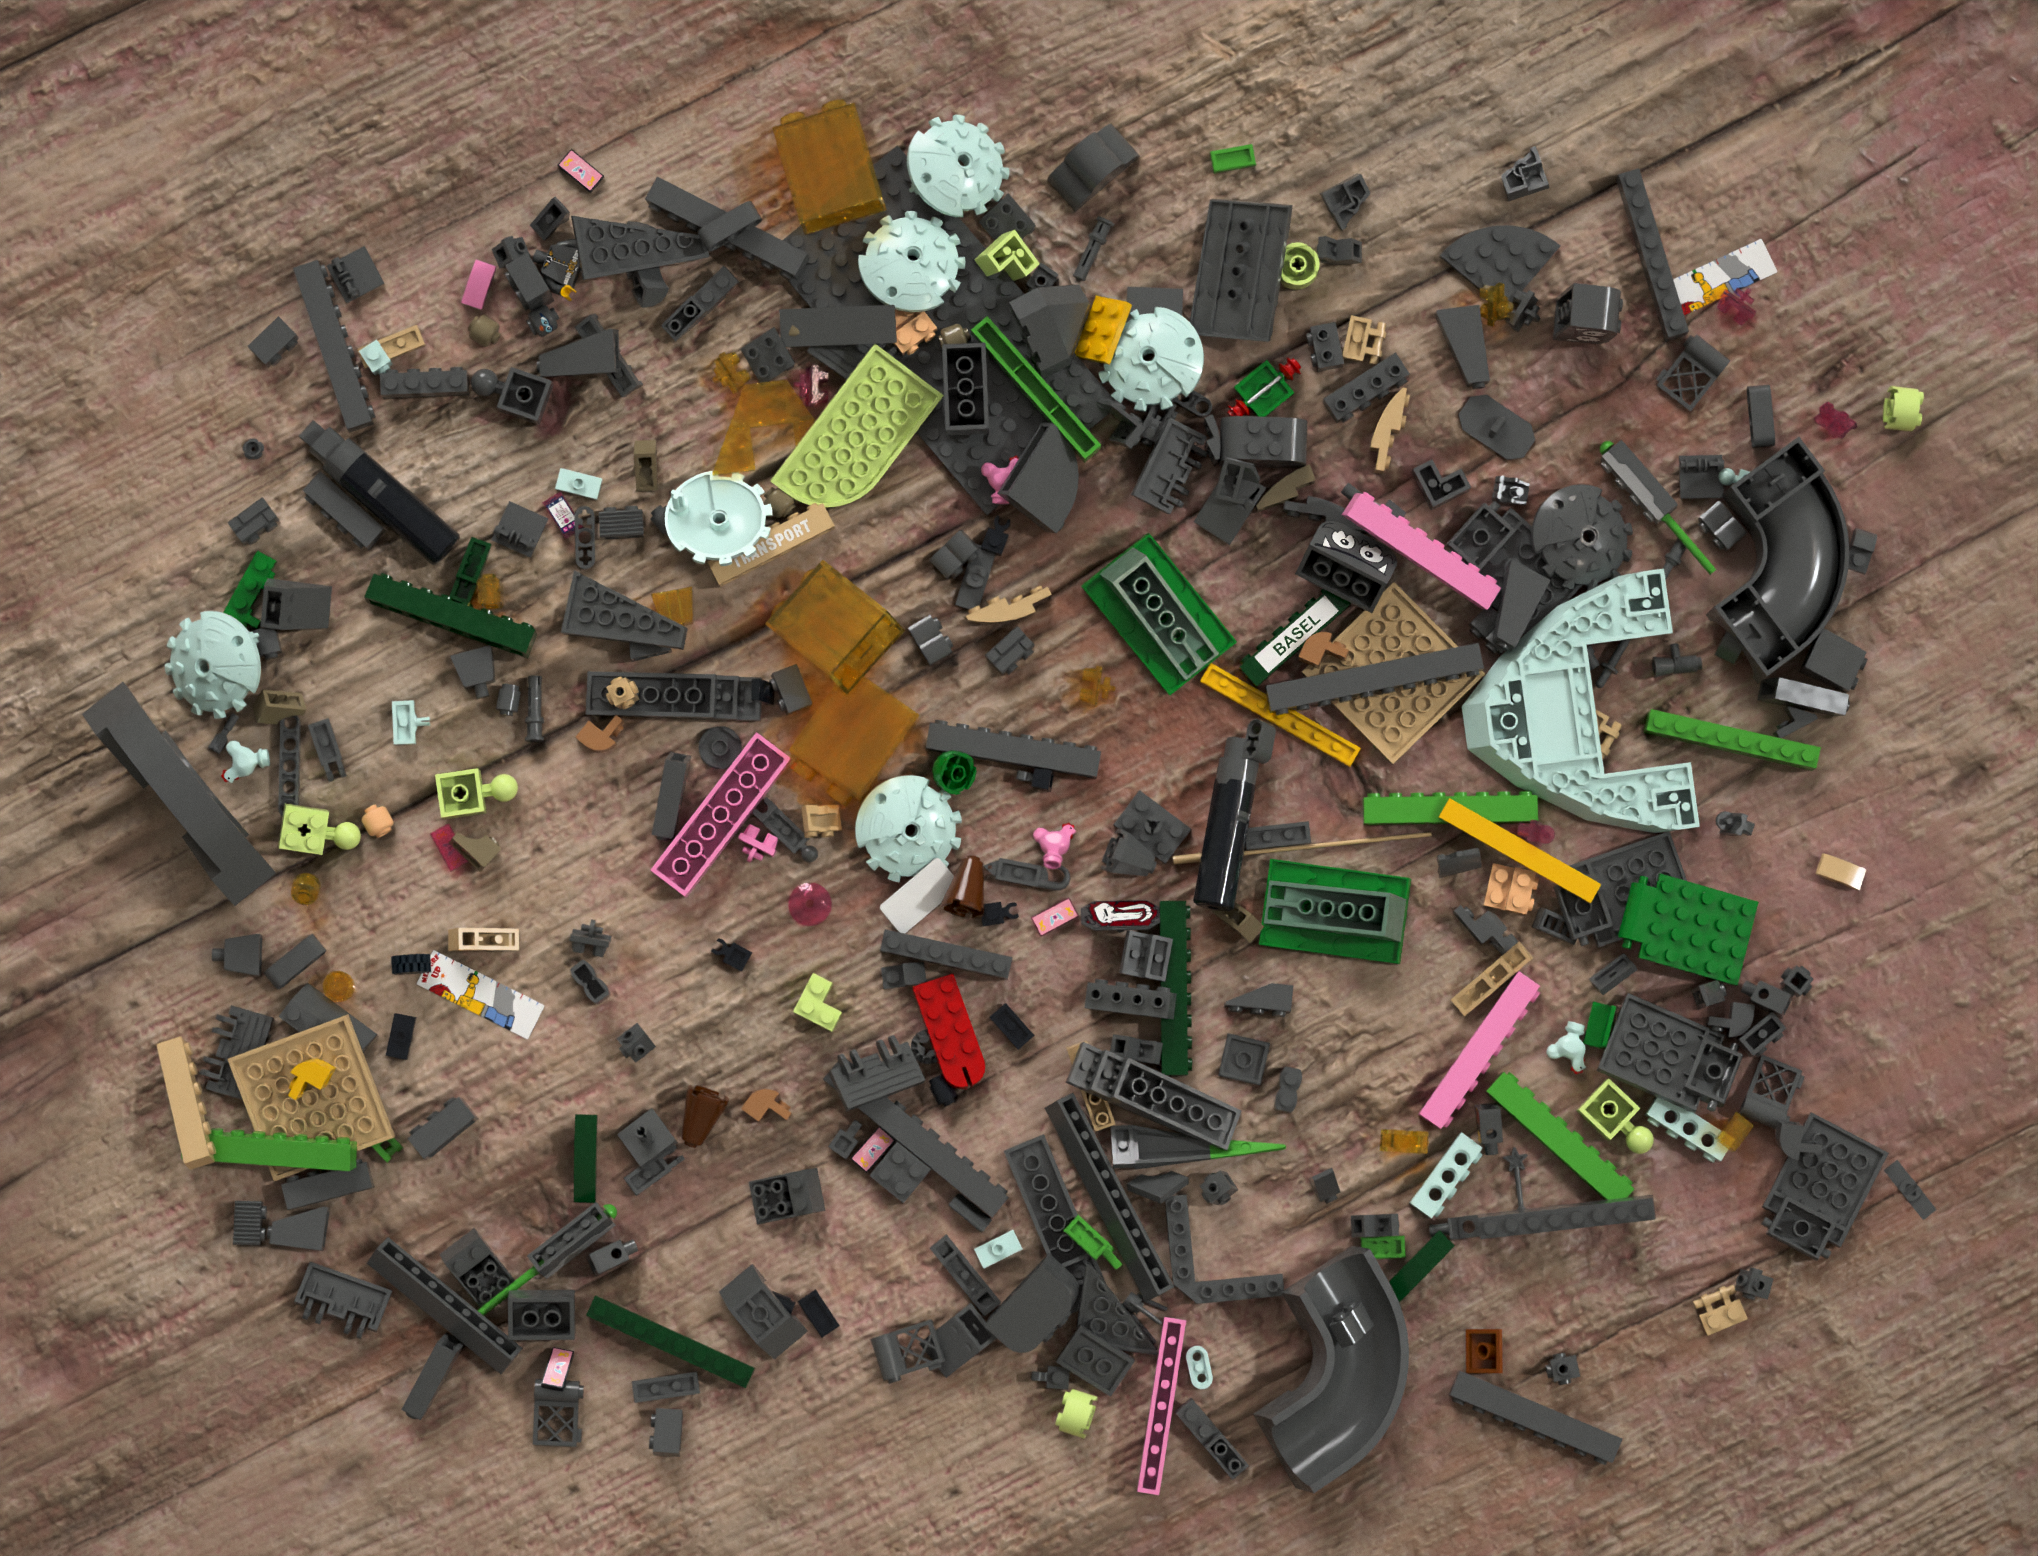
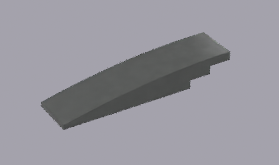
M588 671L586 715L761 721L762 703L751 700L752 679L763 680V678L716 674ZM618 677H626L630 681H634L639 690L637 695L640 700L634 702L635 704L632 707L624 710L623 708L619 709L615 705H611L606 696L609 693L606 687L611 685L610 682ZM622 689L618 691V695L621 696L624 693V690Z
M1085 1042L1080 1043L1066 1083L1109 1103L1225 1151L1228 1150L1242 1112L1131 1058H1123L1108 1050L1102 1051Z
M1043 1134L1004 1150V1153L1046 1255L1051 1254L1077 1280L1079 1294L1070 1310L1073 1314L1079 1311L1086 1262H1090L1103 1280L1104 1278L1097 1260L1095 1261L1063 1231L1078 1214Z

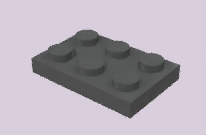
M1079 1325L1056 1358V1362L1111 1397L1135 1362V1359L1084 1326Z

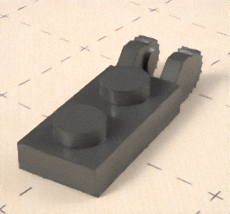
M327 718L308 725L321 766L324 767L328 781H334V775L329 764L334 762L337 763L341 777H346L347 774L342 762L343 758L330 719Z
M676 1145L644 1169L640 1166L624 1177V1180L636 1196L685 1160L683 1155H681L668 1165L663 1159L677 1149Z

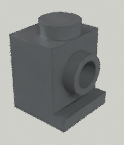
M1040 263L1026 283L1027 292L1039 287H1052L1058 280L1059 274L1043 263ZM1039 278L1045 279L1043 285L1037 283Z

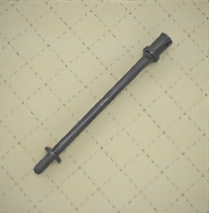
M1677 538L1671 551L1665 555L1666 563L1663 567L1665 580L1672 568L1680 565V559L1687 549L1679 538ZM1631 639L1621 640L1608 663L1602 662L1600 664L1604 670L1596 682L1598 688L1604 687L1611 673L1617 675L1618 671L1615 669V666Z

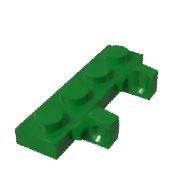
M257 551L223 613L234 617L245 627L250 625L259 629L261 620L251 616L253 612L251 609L261 590H264L267 578L274 579L275 573L272 570L277 561Z

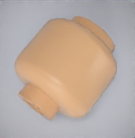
M375 804L364 810L366 814L362 817L361 821L370 836L380 838L392 831L391 827L394 821L386 807L380 806L377 808Z

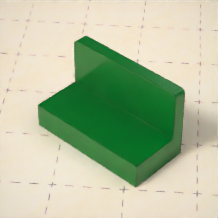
M1592 1002L1583 1039L1584 1045L1600 1049L1606 1048L1616 1006Z

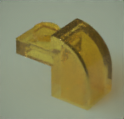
M1736 1111L1731 1118L1726 1120L1722 1130L1715 1139L1728 1150L1734 1152L1749 1134L1753 1124Z
M1381 1129L1380 1151L1427 1154L1429 1132Z

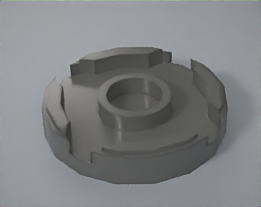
M725 726L708 729L699 741L701 759L707 766L714 769L729 768L742 750L739 736L732 729Z

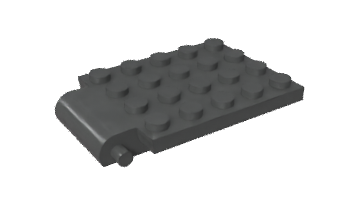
M1493 501L1490 506L1483 503L1446 543L1450 549L1448 552L1451 553L1453 551L1462 557V562L1467 565L1469 563L1475 565L1480 569L1479 573L1484 577L1489 575L1498 581L1496 585L1501 587L1490 605L1497 612L1505 569L1512 559L1550 580L1523 632V635H1525L1554 608L1569 601L1582 585L1575 584L1574 590H1569L1562 587L1564 580L1556 574L1549 578L1542 570L1546 563L1541 553L1534 554L1532 548V526L1512 508H1509L1501 517L1496 513L1500 507L1496 501Z
M1670 831L1570 865V867L1601 884L1591 903L1584 901L1558 885L1553 888L1571 939H1579L1580 945L1584 946L1589 944L1587 935L1593 934L1597 948L1622 940L1618 938L1632 882L1638 883L1640 876L1648 877L1647 885L1655 887L1660 873L1685 881L1687 879Z
M1627 993L1596 1071L1690 1112L1696 1113L1700 1100L1708 1103L1707 1109L1714 1112L1716 1107L1724 1106L1743 1055L1738 1052L1740 1046L1736 1043H1731L1730 1048L1722 1046L1724 1034L1713 1031L1706 1026Z
M1810 1112L1803 1125L1802 1140L1819 1142L1822 1145V1153H1815L1814 1157L1801 1155L1800 1152L1799 1160L1787 1156L1762 1205V1208L1775 1215L1772 1220L1765 1217L1761 1225L1768 1228L1766 1235L1817 1261L1820 1256L1826 1259L1829 1258L1831 1251L1824 1248L1827 1242L1838 1248L1842 1246L1889 1153Z

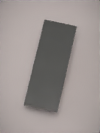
M978 544L976 545L980 548L977 552L979 556L972 563H968L955 604L969 610L978 605L980 606L995 558V554L982 550L981 545Z

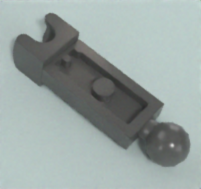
M766 797L764 802L768 806L767 812L761 813L754 809L752 814L794 855L800 850L804 861L814 862L818 858V850L814 846H807L805 844L809 838H805L804 833Z

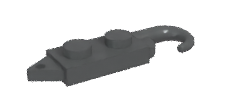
M1003 858L984 865V868L996 877L995 880L1059 891L1065 889L1070 882V873L1064 866L1058 868L1064 873L1063 881L1053 882L1048 881V872L1045 867Z

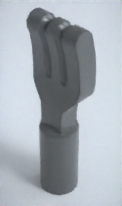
M234 713L230 715L222 732L216 734L208 748L220 755L228 742L227 735L236 724L239 716Z

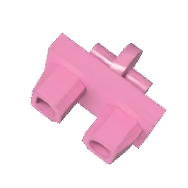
M751 824L738 837L740 841L753 847L750 849L744 846L742 852L749 855L747 861L751 863L754 858L762 861L764 855L758 853V850L774 857L777 852L775 848L778 838L768 833L763 843L755 840L760 829Z

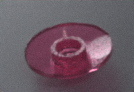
M804 883L793 890L789 897L788 907L791 916L798 923L805 926H815L825 921L829 916L832 901L828 891L821 885ZM812 900L814 902L813 907L808 908L806 901Z

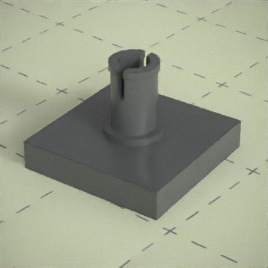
M652 1108L617 1134L642 1169L678 1143Z

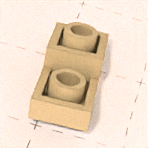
M1822 854L1816 874L1832 882H1839L1854 890H1860L1866 869L1845 860Z

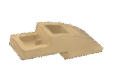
M1402 388L1392 398L1375 428L1370 445V451L1378 452L1374 473L1383 474L1385 469H1389L1391 456H1387L1388 448L1393 447L1394 435L1390 434H1398L1400 428L1404 429L1406 416L1403 415L1404 407L1408 408L1410 395L1406 394L1407 388Z
M1042 586L1030 590L1031 595L1025 598L1020 595L1011 599L1012 604L1010 605L1006 598L1000 600L999 596L987 601L988 606L982 609L978 605L968 610L969 615L965 616V619L975 623L1013 621L1035 613L1036 611L1032 604L1052 594L1048 587L1043 589Z
M1080 1043L1066 1047L1072 1065ZM1080 1089L1094 1131L1116 1125L1109 1103Z

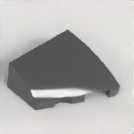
M1536 146L1532 147L1522 160H1517L1513 168L1508 169L1501 175L1508 202L1549 189V183Z
M1355 174L1325 190L1320 195L1340 230H1344L1352 216L1358 212L1362 202L1368 198L1370 191L1362 174Z
M1479 848L1457 851L1446 856L1441 854L1436 858L1439 866V878L1482 868Z

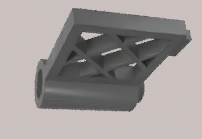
M1697 334L1695 337L1689 336L1683 344L1686 348L1668 371L1663 369L1656 378L1659 381L1657 386L1690 412L1731 361ZM1683 358L1691 363L1692 372L1679 373L1678 364ZM1694 366H1696L1701 371H1695ZM1676 368L1677 374H1671ZM1705 373L1711 379L1705 386H1696L1695 374ZM1693 375L1694 387L1681 388L1680 376ZM1677 376L1679 389L1669 390L1663 385L1668 377ZM1697 389H1702V391L1698 395ZM1678 391H1679L1680 397H1678V396H1677L1675 393H1673V392H1678ZM1682 391H1695V400L1691 405L1683 400Z
M1761 1055L1747 1094L1742 1102L1739 1115L1773 1129L1777 1127V1120L1789 1121L1790 1116H1787L1791 1100L1796 1088H1801L1805 1076L1801 1075L1802 1070ZM1763 1063L1772 1064L1776 1073L1765 1077L1761 1069ZM1789 1071L1796 1074L1793 1082L1785 1085L1781 1073ZM1777 1075L1782 1087L1772 1091L1766 1079ZM1763 1081L1768 1093L1763 1095L1754 1093L1755 1084ZM1783 1089L1787 1096L1785 1104L1777 1102L1773 1093Z
M932 1319L870 1339L883 1381L888 1380L889 1384L901 1380V1375L928 1367L929 1371L943 1367L941 1362H944L945 1358ZM928 1325L931 1333L928 1341L917 1336L920 1328ZM905 1333L912 1337L907 1348L899 1343L897 1335ZM915 1339L926 1344L921 1355L910 1350ZM928 1346L936 1349L939 1359L931 1361L923 1357ZM908 1353L919 1358L916 1365L911 1368H907L905 1362Z
M536 1379L534 1388L533 1445L577 1447V1442L582 1441V1429H578L579 1399L584 1397V1385H580V1381L566 1380L564 1390L561 1392L542 1388L541 1383L543 1379ZM539 1406H548L554 1413L545 1421L539 1415ZM564 1407H574L573 1417L569 1421H566L558 1413ZM555 1415L564 1423L556 1432L547 1423ZM571 1421H573V1428L569 1424ZM545 1425L553 1435L548 1440H538V1431ZM566 1426L573 1433L572 1441H563L558 1435Z

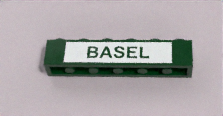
M1322 589L1320 591L1322 595L1318 599L1311 598L1304 605L1306 609L1302 613L1295 612L1288 619L1290 623L1286 627L1279 626L1272 633L1274 637L1270 641L1263 640L1256 647L1258 651L1254 655L1247 654L1239 662L1241 666L1238 670L1254 688H1257L1302 649L1310 636L1321 632L1353 603Z

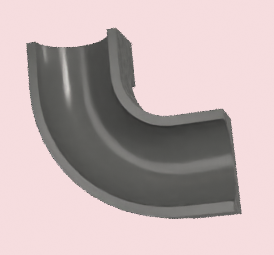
M1797 437L1741 478L1722 495L1754 541L1756 564L1748 582L1714 606L1706 616L1710 621L1721 625L1736 641L1752 667L1753 678L1757 684L1801 652L1824 629L1841 599L1849 568V537L1840 502L1823 474L1825 470L1800 437Z
M124 682L120 683L82 714L96 736L144 789L150 785L187 830V833L182 838L210 879L234 906L276 874L273 868L246 839L249 835L248 832L195 771L166 730L163 733L158 730Z
M1350 1246L1281 1292L1302 1330H1306L1310 1336L1313 1350L1312 1364L1308 1375L1294 1391H1286L1253 1415L1295 1488L1311 1493L1317 1492L1351 1469L1377 1445L1396 1415L1406 1386L1409 1366V1344L1404 1315L1392 1286L1372 1251L1368 1248ZM1353 1301L1355 1304L1362 1302L1374 1326L1358 1342L1342 1348L1329 1326L1333 1321L1332 1317L1342 1312L1346 1304Z

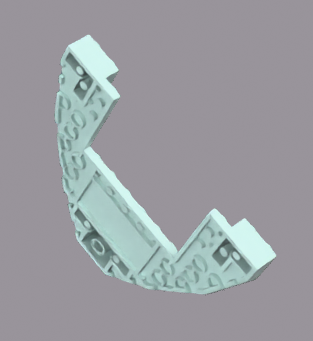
M1664 569L1618 576L1558 605L1520 638L1516 648L1503 653L1461 706L1467 749L1516 787L1525 791H1532L1533 795H1538L1539 798L1586 821L1650 833L1700 827L1691 762L1604 774L1587 645L1672 634Z

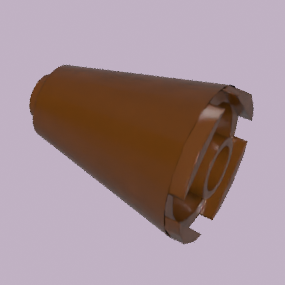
M967 856V858L962 859L941 903V907L944 906L943 910L960 917H965V914H972L971 918H981L984 915V864L980 861L979 857Z
M692 1085L688 1086L681 1136L685 1141V1145L696 1148L697 1145L701 1146L727 1107L728 1097L724 1095L722 1099L718 1097L719 1092L696 1085L695 1089H693Z

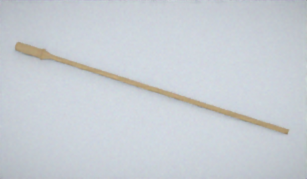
M1426 832L1244 851V855L1432 836V833ZM1201 853L1173 856V865L1200 863Z

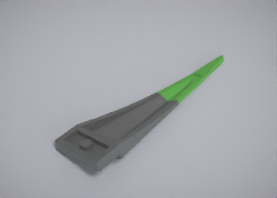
M1135 1125L1111 1126L1113 1169L1135 1168L1136 1170L1286 1149L1284 1144L1231 1140L1228 1150L1225 1151L1181 1133Z

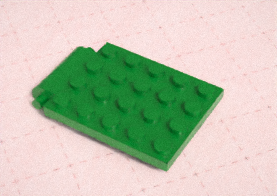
M1661 873L1658 875L1655 887L1647 885L1648 877L1640 876L1638 883H1631L1618 938L1624 939L1623 948L1631 949L1632 942L1641 944L1637 957L1639 959L1738 986L1758 901Z

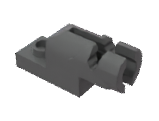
M1460 905L1453 911V914L1480 945L1489 939V944L1504 955L1519 942L1513 934L1503 937L1507 927L1496 914L1490 911L1484 913L1476 921L1472 919L1474 914L1468 907L1463 908Z

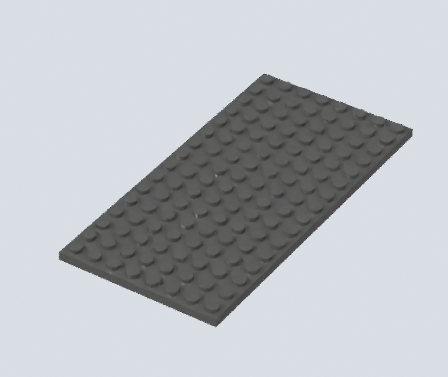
M898 145L783 239L786 243L808 253L810 257L798 281L793 278L791 280L786 279L810 308L877 306L884 304L868 291L862 281L858 268L859 255H866L868 244L863 242L866 233L870 231L875 234L882 227L879 222L882 218L888 215L891 216L892 220L905 218V212L916 211L917 218L928 221L933 216L939 218L943 222L941 228L949 236L956 233L960 240V244L956 246L958 257H965L966 262L965 269H958L955 280L960 281L961 284L955 293L949 289L941 297L944 301L943 304L925 311L937 327L936 336L927 343L925 341L918 345L919 349L913 354L902 356L897 351L894 358L944 395L943 357L938 336L941 335V329L954 324H960L963 329L967 328L971 340L967 342L978 343L971 335V329L988 316L1035 369L1031 362V354L1021 338L1020 327L1010 312L1009 307L1010 301L1024 295V293L1003 269L988 277L984 274L974 259L985 250V247L959 217L948 216L935 210L919 194L916 195L915 192L911 193L909 191L912 182L907 169V156ZM908 256V259L912 261L917 260L915 256ZM886 343L883 350L888 353L895 345L893 343ZM986 352L989 434L946 435L944 396L916 433L988 516L1001 504L992 503L991 495L995 493V490L990 486L987 477L981 473L982 465L990 462L998 468H1006L1010 462V457L1017 456L1020 458L1041 422H1049ZM1075 353L1070 366L1044 378V381L1089 431L1110 414L1097 401L1099 398L1103 400L1109 398L1114 402L1115 400Z

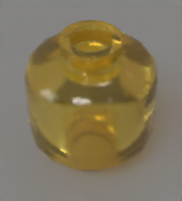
M310 873L297 875L291 887V897L293 900L301 905H310L316 902L321 888L319 879Z

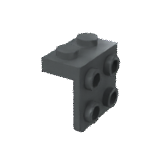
M1099 398L1097 403L1121 421L1109 437V440L1114 444L1130 449L1137 445L1141 439L1140 435L1146 428L1140 423L1142 420L1135 414H1128L1124 411L1126 407L1116 400L1114 402L1109 398L1106 400Z

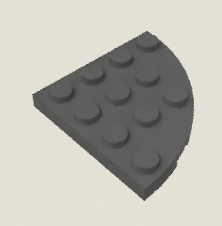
M1510 225L1492 226L1464 235L1448 246L1439 257L1505 311L1513 303V297L1517 290L1523 291L1561 245L1544 234L1528 228Z

